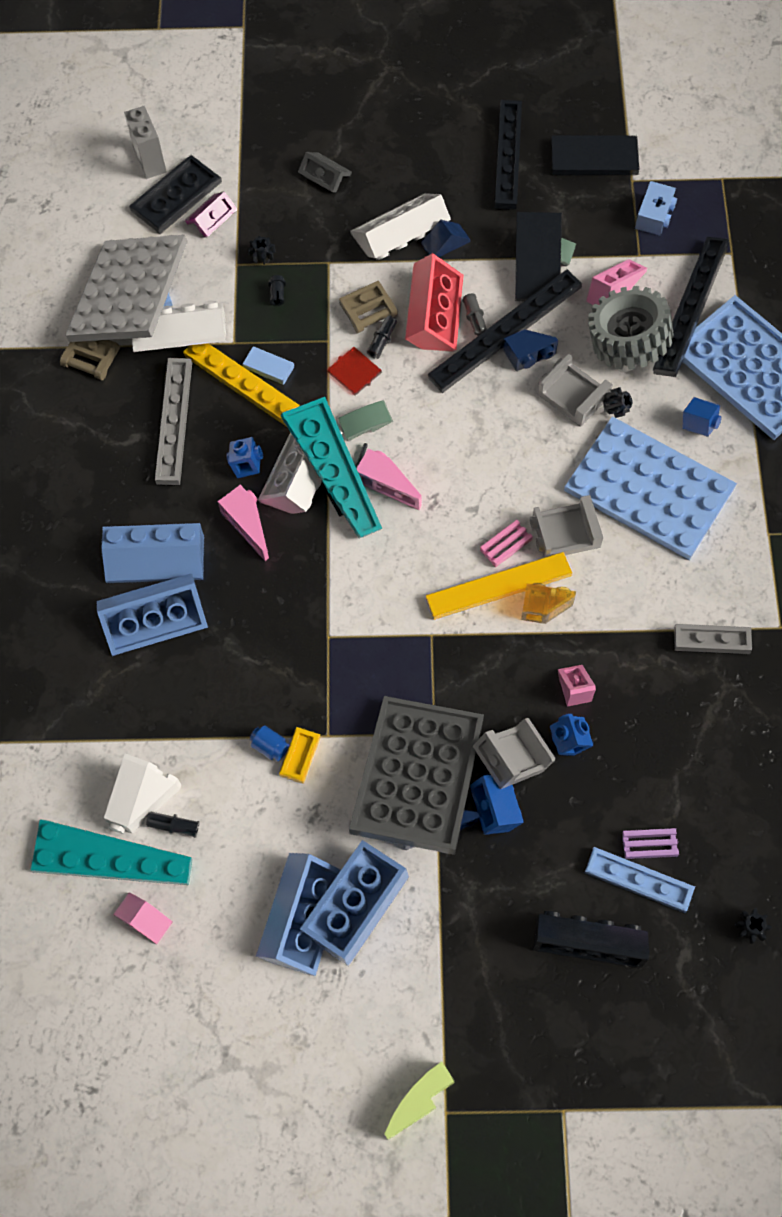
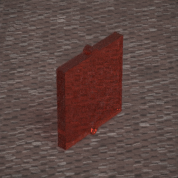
M353 347L343 356H339L338 360L327 369V372L356 396L366 386H370L371 382L382 373V370L358 349Z

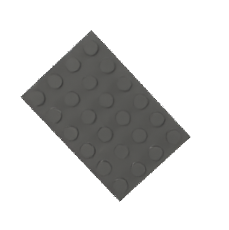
M384 696L352 815L349 834L455 855L476 757L473 745L480 738L484 714Z

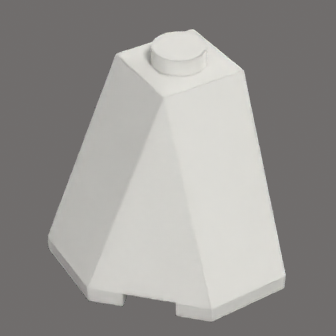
M125 753L104 819L110 825L109 828L120 834H124V831L134 833L146 821L149 812H156L180 790L181 784L178 778L168 773L164 777L162 776L163 772L158 770L157 766Z

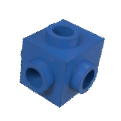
M252 437L230 442L227 461L236 477L241 478L258 474L260 472V460L263 459L261 447L256 445Z
M566 714L559 717L558 722L550 725L552 740L556 745L559 755H576L594 746L589 733V726L584 717Z

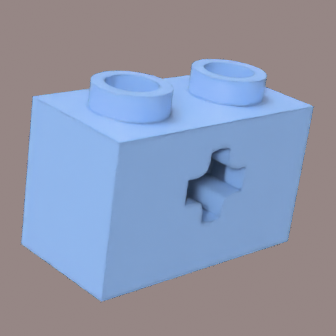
M650 181L638 213L635 229L660 236L663 227L668 228L671 215L668 214L669 210L674 211L677 198L674 197L676 188Z

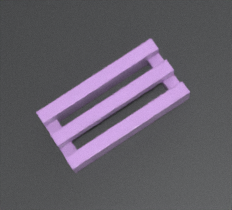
M676 828L622 832L625 859L677 857L679 855ZM670 836V839L629 841V838ZM671 846V850L630 851V847Z

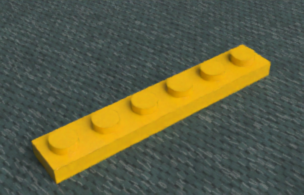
M209 343L189 345L183 351L184 357L191 359L194 364L285 426L286 424L282 420L281 414L300 406Z

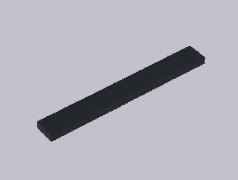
M706 238L672 321V344L670 347H666L667 353L664 356L658 355V361L655 362L653 367L655 375L677 376L728 249L729 239Z
M566 269L428 374V379L444 393L502 349L506 337L524 329L527 330L581 289L582 283Z

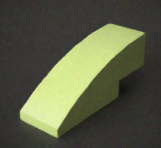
M442 1061L429 1070L403 1098L385 1131L387 1140L436 1109L431 1098L454 1083Z

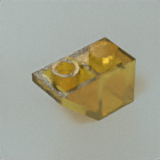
M542 583L527 584L521 620L546 624L573 606L576 591H571L566 587H546Z

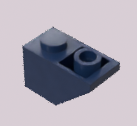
M524 329L504 339L503 351L515 370L519 371L523 368L528 369L543 359L547 360L553 357L557 352L558 339Z

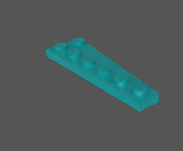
M323 397L283 412L281 414L282 420L357 537L360 539L380 531L382 526L326 398Z
M40 819L31 871L33 873L189 886L192 858Z

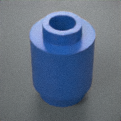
M267 726L257 727L250 736L252 741L251 747L270 760L280 761L289 748V744L285 742L286 739Z

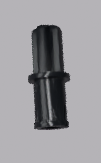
M388 315L379 331L374 332L373 341L366 351L374 359L375 357L376 359L380 358L384 347L391 341L390 335L397 324V320L392 316Z
M149 812L146 819V826L169 831L170 835L178 833L192 836L193 838L197 837L200 821L179 818L177 814L170 816Z

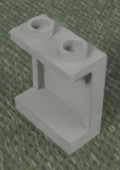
M568 354L564 359L560 358L555 363L553 370L549 374L545 373L538 382V396L581 427L601 407L606 397L605 394L611 391L613 384L606 379L601 384L573 365V356Z
M590 495L581 497L579 504L541 512L539 507L533 509L530 525L532 531L536 530L537 549L543 553L544 558L562 552L565 555L601 548L603 534Z
M529 718L523 719L516 727L497 734L493 730L485 732L473 745V748L500 789L544 772L555 761V757Z

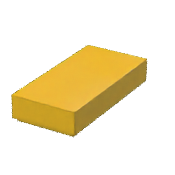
M296 727L279 776L304 784L321 735Z

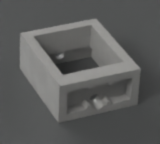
M145 105L124 112L132 145L146 179L167 173L159 137Z

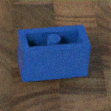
M492 775L482 776L469 785L480 816L484 835L510 832L524 823L513 785L500 789Z

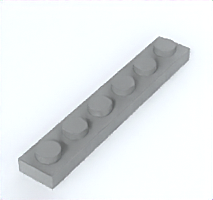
M168 358L155 475L156 484L180 485L192 370L191 359Z

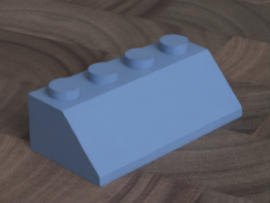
M200 523L103 527L102 556L106 583L168 581L188 574H192L194 580H203L204 534Z
M192 574L97 601V613L112 656L208 628Z
M362 840L300 930L326 952L349 966L409 878L407 869Z
M289 853L256 957L278 966L316 976L324 949L303 933L300 928L341 869L311 854Z

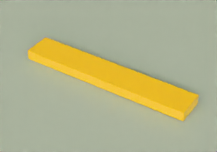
M564 552L426 595V601L433 619L436 620L571 577L572 570Z

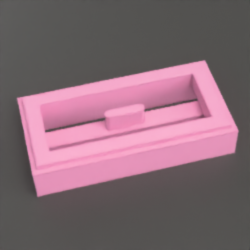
M516 520L482 545L480 551L497 567L532 541L533 536L530 533L528 534L526 532L527 529L524 526L521 527L520 522ZM517 530L514 534H512L510 537H508L506 540H504L490 552L488 551L496 544H498L500 541H502L504 538H506L508 535H510L512 532ZM518 537H523L520 541H518L516 544H514L512 547H510L508 550L502 553L499 557H497L496 559L493 557L501 550L506 548L508 545H510Z

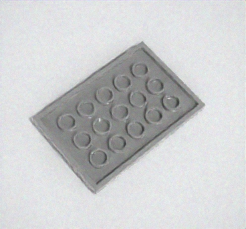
M185 235L151 236L104 241L65 335L68 341L79 342L152 337L187 244Z

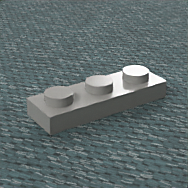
M675 624V651L750 654L752 651L751 627Z

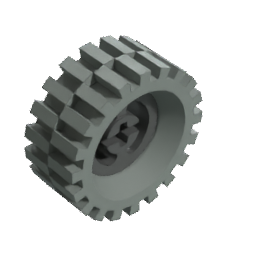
M633 286L632 290L622 287L619 293H616L615 290L608 292V298L602 296L599 299L600 305L594 304L592 307L593 313L589 312L588 325L593 350L597 354L598 359L601 362L605 359V364L610 367L615 363L616 369H623L624 365H628V369L632 370L635 369L637 364H640L641 368L647 366V361L649 360L653 363L658 361V354L664 356L667 353L666 347H670L672 344L673 329L670 307L667 304L666 298H661V294L658 291L651 293V288L645 287L641 291L639 286Z

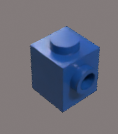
M693 397L683 411L682 429L709 437L712 431L718 429L722 417L719 415L720 405Z

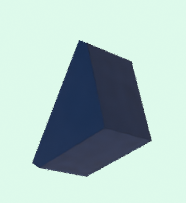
M440 219L423 239L421 245L428 255L433 253L440 257L469 243L470 238L460 224Z

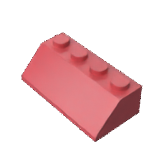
M433 253L413 264L405 339L420 349L453 352L457 348L463 274Z

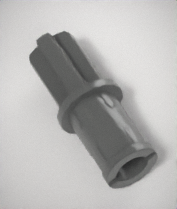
M469 293L463 297L462 301L467 311L466 318L470 321L474 334L479 336L487 330L483 319L484 312L479 307L476 295Z

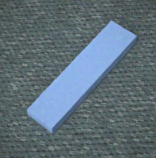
M596 847L592 850L584 872L683 913L687 912L695 888L692 885Z

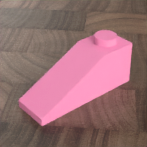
M628 259L594 276L586 302L592 305H600L599 299L602 296L608 298V292L615 290L616 293H619L622 287H627V290H630L646 273L647 268Z
M368 448L357 467L363 485L420 510L422 496L386 454Z
M239 485L218 501L220 511L266 561L269 559L256 505L257 498L251 490L246 491Z

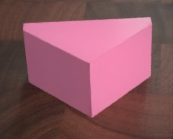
M583 665L558 669L567 707L592 702L596 690L595 684Z
M130 892L113 914L155 944H158L172 924V921L164 914Z

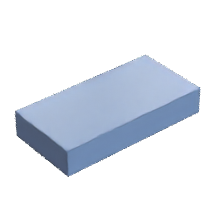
M253 346L243 362V367L284 385L294 368V363Z

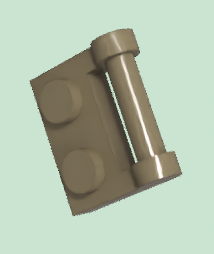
M379 280L339 298V304L351 321L357 334L364 331L365 327L385 319L388 315L392 317L398 315L396 306ZM379 306H385V309H382L361 320L358 317Z
M111 340L70 342L61 356L60 365L66 368L73 367L94 375L96 379L104 380L107 370L120 347L118 343ZM75 354L100 363L98 366H94L73 357Z

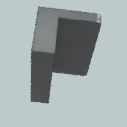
M306 152L298 173L331 192H337L343 176L351 175L350 170L317 152Z

